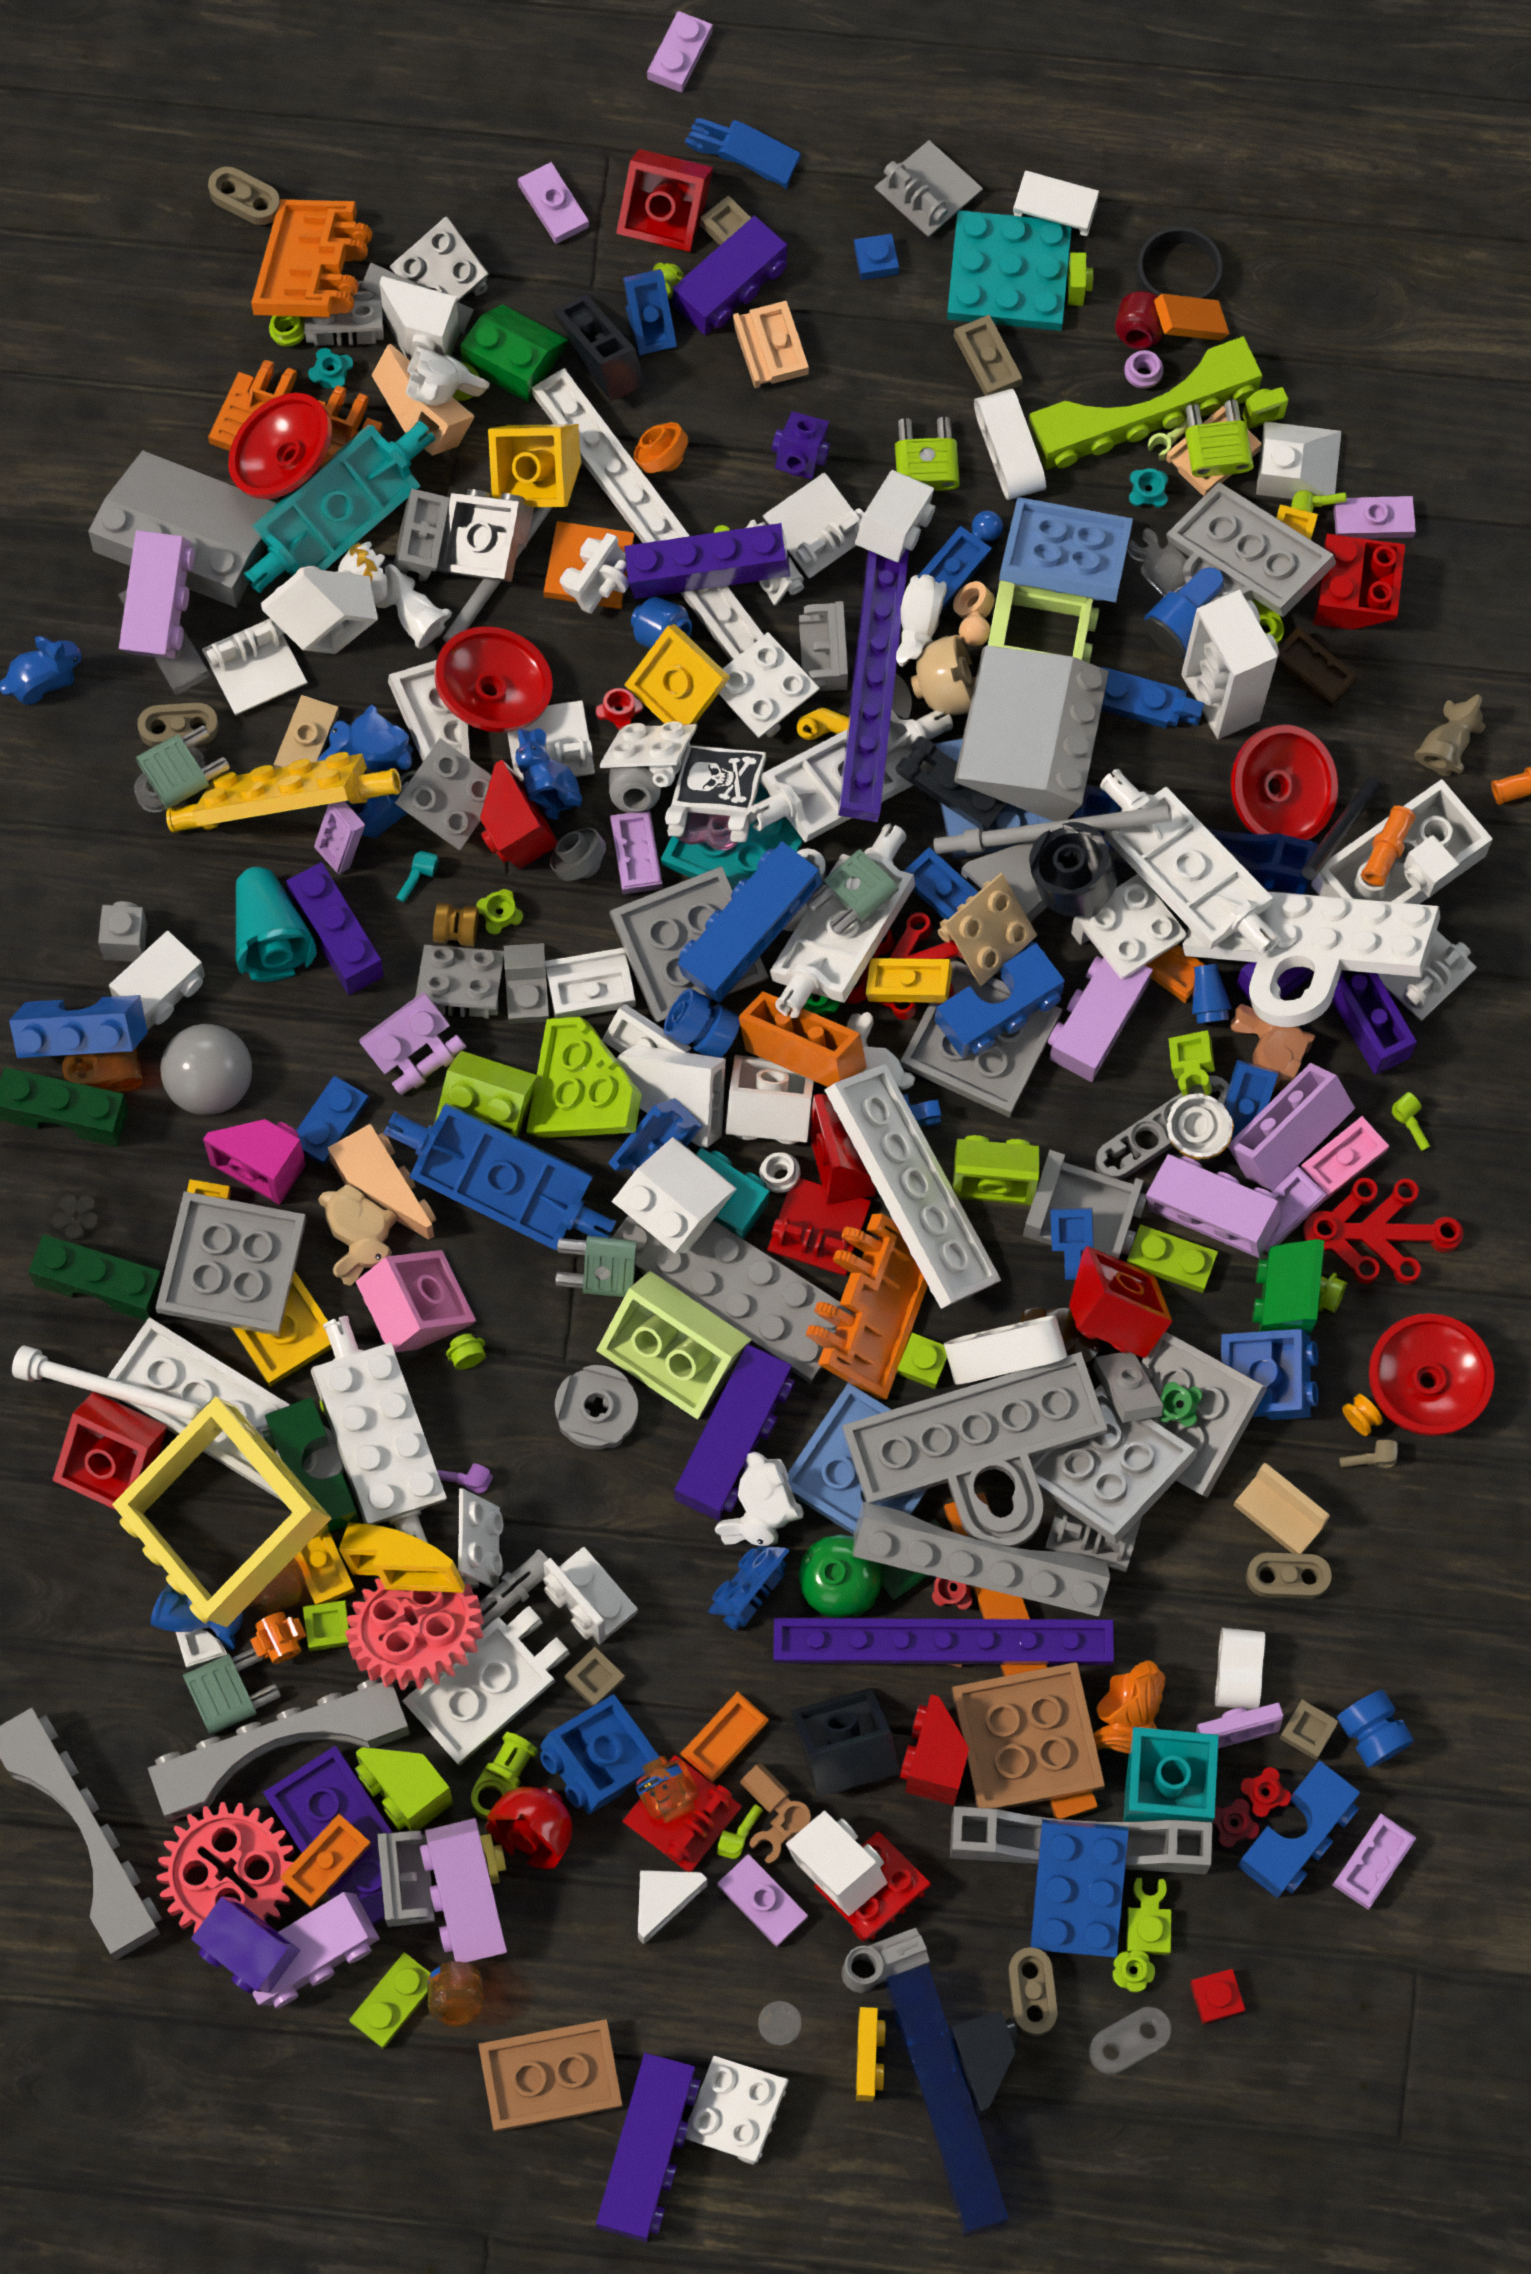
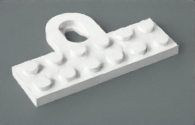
M1268 892L1273 897L1272 904L1258 916L1275 934L1280 936V940L1271 951L1267 947L1265 948L1268 951L1267 954L1260 955L1255 947L1239 931L1232 933L1211 950L1190 928H1188L1183 942L1185 956L1257 962L1249 985V994L1254 1012L1261 1020L1268 1024L1279 1027H1296L1317 1019L1328 1009L1342 970L1422 977L1439 924L1440 911L1439 906ZM1293 967H1306L1315 972L1310 987L1304 990L1301 998L1284 1001L1280 998L1281 989L1277 984V980L1284 971Z

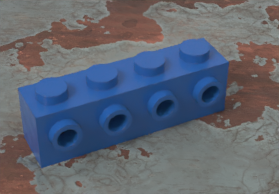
M783 841L774 850L770 848L762 855L758 861L756 872L749 880L743 879L737 884L731 894L732 900L723 910L717 909L709 917L703 934L697 941L694 939L689 941L679 954L678 966L682 976L718 1004L722 1002L823 883L820 870Z

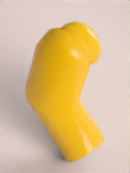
M819 708L798 720L797 733L806 740L816 739L829 732L839 734L848 729L849 717L826 708Z

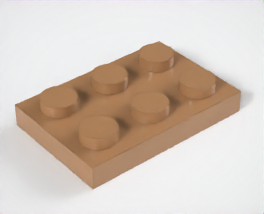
M607 2019L478 2044L494 2132L623 2108Z

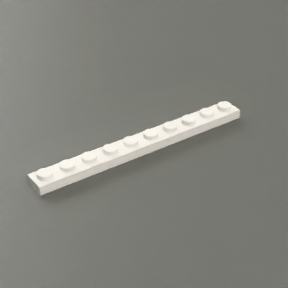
M564 368L532 387V395L554 424H579L580 456L583 464L642 543L689 536ZM728 586L680 593L731 662L764 636Z

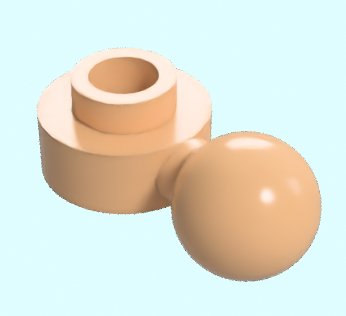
M978 581L963 586L953 601L954 611L963 619L959 627V635L962 641L971 647L981 646L989 639L990 625L985 618L990 614L995 601L993 593L983 583Z

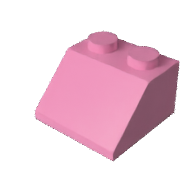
M442 1250L387 1256L356 1281L364 1302L381 1334L382 1340L385 1344L391 1342L395 1353L420 1349L476 1322Z

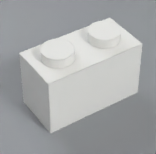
M891 470L862 516L855 544L898 563L906 549L910 551L914 549L921 533L919 527H927L935 511V506L930 504L934 488Z
M167 930L111 982L109 988L112 997L141 996L148 1030L155 1023L159 1025L167 1020L174 1010L173 1006L182 997L192 996L201 987L205 974L202 962Z
M824 1810L790 1839L786 1845L796 1864L850 1916L887 1884L880 1869L884 1862L869 1844L862 1848L855 1841L858 1836L844 1819L841 1818L836 1822Z

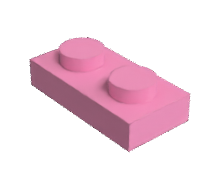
M1362 1116L1304 1162L1300 1169L1330 1198L1387 1152L1389 1145Z

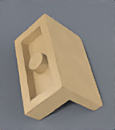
M1266 1463L1261 1466L1256 1477L1233 1505L1294 1554H1302L1323 1530L1330 1517L1325 1510Z

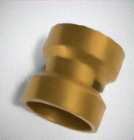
M438 902L434 917L433 942L447 943L449 940H455L461 945L474 947L479 908L465 906L462 909H456L451 904ZM458 917H459L458 933H456V930H457V922H458Z

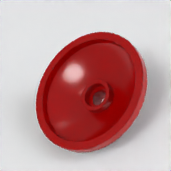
M289 393L275 397L256 409L242 424L230 448L228 466L230 476L235 485L250 497L273 499L288 494L306 483L319 469L329 449L332 423L326 408L310 395Z
M475 627L464 630L446 642L435 664V685L443 703L460 720L481 730L512 732L525 728L534 723L543 714L552 695V674L544 656L527 639L506 629ZM484 691L491 693L493 696L485 694Z
M1277 725L1258 731L1242 746L1232 769L1231 792L1234 806L1240 819L1254 835L1268 843L1293 845L1313 838L1328 823L1337 801L1338 778L1335 764L1329 751L1315 735L1297 726ZM1269 781H1271L1273 785V790L1271 793L1268 788Z
M1418 1314L1398 1321L1380 1337L1372 1352L1369 1363V1383L1376 1403L1383 1413L1395 1424L1416 1434L1441 1436L1467 1427L1483 1412L1493 1391L1494 1367L1486 1345L1466 1324L1445 1315ZM1430 1377L1434 1382V1387H1424L1420 1382V1378Z

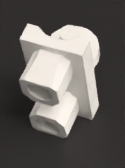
M607 533L603 540L587 538L580 550V557L586 563L582 571L572 567L567 568L560 578V584L564 591L577 600L583 611L591 614L602 597L608 598L613 590L624 593L629 587L628 578L624 575L627 570L626 555L618 546L619 540L617 536Z

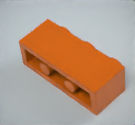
M764 991L739 1016L746 1051L824 1086L829 1087L836 1082L862 1073L867 1068L860 1033L803 1008L797 1018L790 1017L793 1009L790 1010L788 1016H784L775 1006L778 997Z

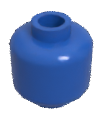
M652 597L645 601L643 605L637 606L631 617V626L634 627L635 640L640 645L649 649L652 648L669 625L676 624L689 638L692 632V623L689 620L686 609L681 605L660 597Z

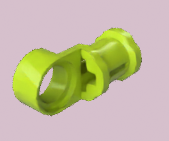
M505 1732L502 1737L504 1741L502 1748L493 1763H487L471 1794L472 1808L480 1818L486 1819L491 1810L481 1807L478 1802V1796L482 1790L494 1788L503 1796L510 1790L518 1788L521 1783L519 1780L521 1772L529 1758L535 1757L538 1753V1749L534 1745L514 1733Z

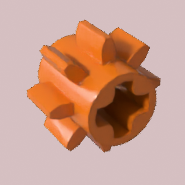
M277 1612L261 1619L255 1624L257 1636L250 1639L258 1658L264 1657V1659L270 1657L272 1664H279L295 1657L302 1651L299 1640L307 1635L299 1618L293 1620L292 1617L286 1618L284 1612Z

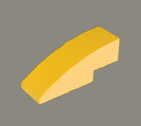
M348 1522L339 1551L352 1575L379 1576L386 1590L464 1592L466 1585L453 1560L436 1547L417 1537L395 1529L373 1524Z

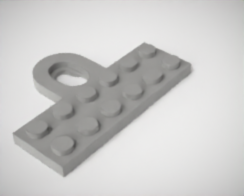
M1081 1352L1067 1356L1054 1363L1017 1371L842 1425L845 1440L867 1503L876 1505L948 1483L961 1524L969 1537L1013 1548L1021 1546L1036 1533L1043 1514V1498L1029 1457L1104 1435L1108 1431ZM996 1469L1005 1472L1011 1477L1015 1485V1491L1012 1496L1014 1508L1011 1514L1006 1517L999 1518L994 1516L990 1512L988 1505L979 1500L974 1492L975 1480L981 1473L987 1470Z

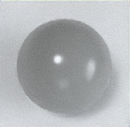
M214 1024L194 1025L179 1032L168 1043L161 1059V1080L169 1097L182 1109L198 1115L219 1114L235 1106L246 1094L252 1078V1061L243 1041L229 1029Z

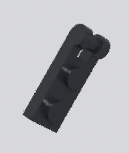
M918 736L911 745L912 752L907 758L903 757L895 767L896 772L976 827L982 828L983 831H989L1008 803L954 782L958 762L938 750L927 738ZM924 761L934 766L929 775L920 768Z

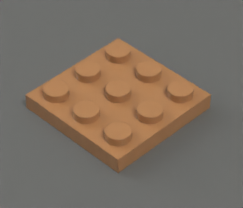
M1077 1662L952 1687L961 1735L970 1748L967 1764L977 1808L1002 1810L1104 1789L1105 1784Z

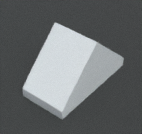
M640 1870L638 1939L643 1944L649 1941L707 1887V1878L698 1872Z

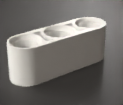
M1008 389L975 398L974 408L977 421L1005 498L1010 500L1045 490L1046 480L1043 467L1015 391Z
M1054 1315L961 1336L943 1344L955 1384L969 1383L1043 1366L1067 1357L1058 1321Z

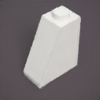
M633 1045L619 1055L617 1061L642 1093L640 1109L648 1113L655 1104L676 1098L703 1125V1128L692 1140L693 1143L707 1148L722 1137L726 1059L641 1045Z

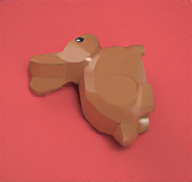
M1240 1004L1235 1009V1017L1230 1022L1231 1030L1235 1033L1257 1034L1260 1039L1253 1053L1252 1060L1255 1065L1278 1072L1273 1092L1276 1090L1282 1091L1296 1077L1305 1053L1309 1052L1316 1036L1310 1032L1303 1031L1298 1026L1279 1027L1268 1024L1256 1015L1253 1008Z

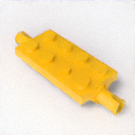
M340 752L330 755L322 761L311 762L310 759H300L282 768L273 769V766L266 765L258 767L247 774L236 775L235 772L222 773L213 778L197 804L171 807L166 811V820L172 833L200 827L211 830L216 828L220 822L349 800L351 804H363L367 802L368 798L400 794L401 780L395 768L364 774L367 767L363 754L349 756L346 752Z

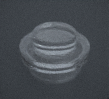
M775 2001L768 2004L759 2015L758 2028L760 2034L767 2042L774 2045L791 2043L796 2039L801 2030V2016L798 2010L790 2003L784 2001Z

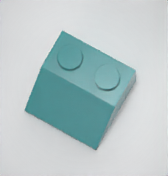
M1133 1727L1125 1782L1123 1822L1161 1820L1213 1822L1215 1818L1219 1735Z

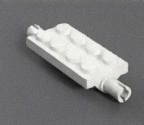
M891 710L881 802L913 786V784L896 772L895 767L903 757L907 758L912 752L911 745L918 736L931 740L944 732L950 731L953 728L950 714L941 718L944 712L933 711L915 721L914 719H899L894 711ZM847 730L762 774L760 782L771 797L746 809V813L749 814L750 824L758 820L753 825L754 829L760 831L771 823L787 817L806 843L851 819L850 817L838 816ZM924 761L920 768L929 775L934 766Z
M1119 769L1112 771V774L1115 776L1114 778L1109 773L1102 780L1100 788L1122 808L1121 812L1169 805L1172 811V821L1106 830L1104 834L1105 840L1210 950L1232 933L1239 931L1255 947L1260 955L1267 954L1266 947L1271 951L1279 942L1280 936L1275 934L1258 915L1271 906L1273 897L1167 787H1164L1155 795H1149L1144 791L1139 792Z
M885 824L873 846L864 851L895 882L899 891L863 922L858 919L840 935L832 931L830 924L848 909L834 896L816 912H812L808 908L770 970L772 981L787 985L775 1003L777 1010L784 1016H788L790 1010L793 1009L790 1017L797 1018L811 993L845 1003L916 885L914 874L900 871L893 865L892 859L906 840V834L900 827L895 825L889 834L892 825ZM842 854L831 873L851 856Z
M348 1316L339 1317L338 1322H336V1319H332L324 1323L323 1327L328 1335L335 1359L331 1362L312 1367L311 1374L364 1524L375 1525L381 1522H390V1525H395L396 1530L417 1537L427 1543L418 1516L421 1515V1510L442 1503L447 1497L392 1343L390 1342L365 1351L359 1350L349 1324Z

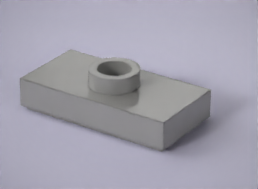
M1121 1352L1095 1357L1093 1369L1123 1423L1162 1416L1163 1404L1134 1353L1124 1354Z

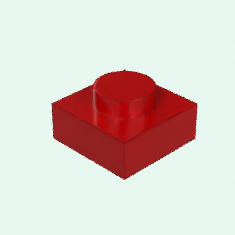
M1233 1969L1191 1980L1190 1986L1202 2024L1245 2012Z

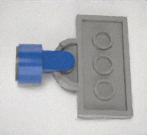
M1218 482L1166 534L1169 544L1189 556L1183 568L1186 584L1177 593L1168 592L1145 615V628L1151 638L1165 652L1176 658H1185L1197 608L1240 589L1246 601L1255 599L1284 617L1336 565L1334 555Z

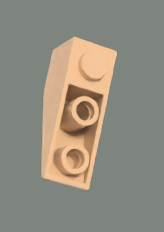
M387 345L372 373V377L404 432L407 433L418 421L423 422L429 428L427 433L432 432L436 439L424 448L432 456L458 447L475 416L453 397L449 402L438 406L426 405L410 398L406 394V386L410 378V373L407 372L410 360L393 345Z
M369 1124L328 1147L330 1161L345 1185L348 1184L364 1194L366 1199L375 1203L383 1210L389 1209L397 1215L399 1223L428 1240L434 1237L432 1223L436 1221L435 1215L425 1199L417 1201L411 1189L416 1187L413 1179L409 1178L410 1174L404 1165L400 1168H397L391 1158L395 1151L387 1136L383 1135L384 1132L377 1135L372 1125Z

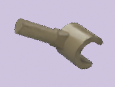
M1378 1440L1375 1445V1453L1339 1458L1340 1466L1344 1468L1374 1464L1380 1468H1391L1397 1462L1398 1444L1392 1440Z

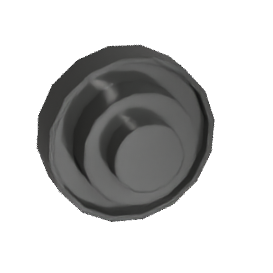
M588 827L572 831L563 836L557 843L550 857V866L561 880L571 881L589 878L601 866V861L606 851V842L596 829Z

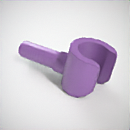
M475 1463L472 1464L467 1475L460 1472L437 1469L441 1481L463 1485L476 1494L484 1493L493 1478L489 1469Z

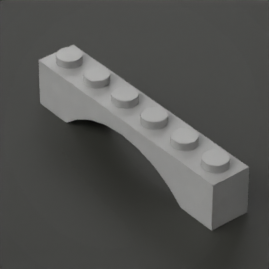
M862 1502L853 1535V1557L1095 1616L1100 1615L1110 1580L1107 1561L1067 1551H1036L993 1544L942 1529L904 1511Z
M381 1678L374 1681L367 1680L357 1686L358 1691L342 1696L340 1692L332 1693L317 1700L318 1706L302 1711L300 1707L291 1708L279 1713L276 1716L277 1721L261 1726L260 1722L250 1723L237 1729L236 1736L222 1741L220 1737L209 1738L196 1745L197 1750L180 1755V1752H171L155 1760L156 1765L149 1767L148 1771L168 1824L185 1818L188 1814L199 1813L203 1811L204 1806L210 1808L220 1790L238 1771L254 1759L278 1747L301 1741L332 1740L352 1743L366 1748H375L410 1735L393 1684L387 1688L384 1687Z
M31 1707L0 1725V1759L12 1778L30 1784L52 1797L72 1816L79 1826L88 1846L93 1868V1900L90 1918L110 1954L116 1961L160 1935L155 1923L162 1918L150 1897L141 1900L134 1886L141 1883L129 1860L121 1864L113 1850L119 1847L120 1844L108 1823L100 1827L92 1813L99 1810V1807L89 1789L85 1787L79 1791L72 1779V1776L79 1772L68 1752L64 1751L58 1754L51 1742L58 1735L47 1715L45 1714L38 1719Z
M954 1806L952 1813L950 1858L1038 1864L1042 1819L1128 1827L1125 1869L1206 1874L1211 1866L1212 1822L1180 1820L1145 1822L1077 1821L1030 1816L999 1809Z

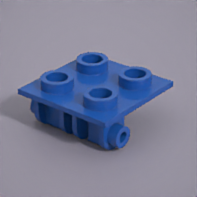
M758 1546L757 1549H750L739 1561L738 1567L740 1570L732 1581L724 1582L716 1590L712 1597V1600L715 1602L708 1612L710 1614L726 1615L723 1622L735 1631L739 1626L745 1627L757 1611L750 1603L757 1607L763 1604L755 1594L758 1592L762 1596L768 1597L770 1595L768 1589L773 1590L784 1577L785 1572L783 1570L787 1564L783 1558L789 1550L781 1547Z

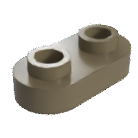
M221 167L215 170L209 177V193L216 205L256 225H266L274 221L280 206V200L277 191L272 186L234 167ZM227 188H232L235 190L231 194L223 193V191ZM260 205L267 206V209L258 211L255 208Z
M204 703L150 706L140 714L137 722L142 741L150 747H154L176 734H179L180 737L194 731L192 727L197 723L206 725L205 727L209 731L210 738L195 746L205 745L216 737L219 729L215 711ZM156 726H164L166 728L161 734L152 732Z
M1262 1553L1253 1558L1246 1571V1581L1249 1588L1258 1596L1267 1598L1314 1599L1324 1594L1332 1578L1329 1564L1322 1557L1314 1554ZM1262 1571L1271 1572L1274 1576V1581L1272 1583H1264L1260 1579L1259 1573ZM1305 1572L1312 1573L1316 1578V1583L1312 1585L1304 1583L1301 1575Z
M1032 1947L1024 1948L1012 1957L1008 1968L1013 2018L1017 2028L1024 2034L1041 2036L1052 2029L1057 2019L1052 1963L1047 1954L1042 1950ZM1028 1964L1035 1966L1038 1975L1033 1979L1024 1977L1022 1974L1023 1966ZM1032 2007L1040 2009L1043 2014L1042 2020L1039 2022L1030 2021L1027 2017V2010Z

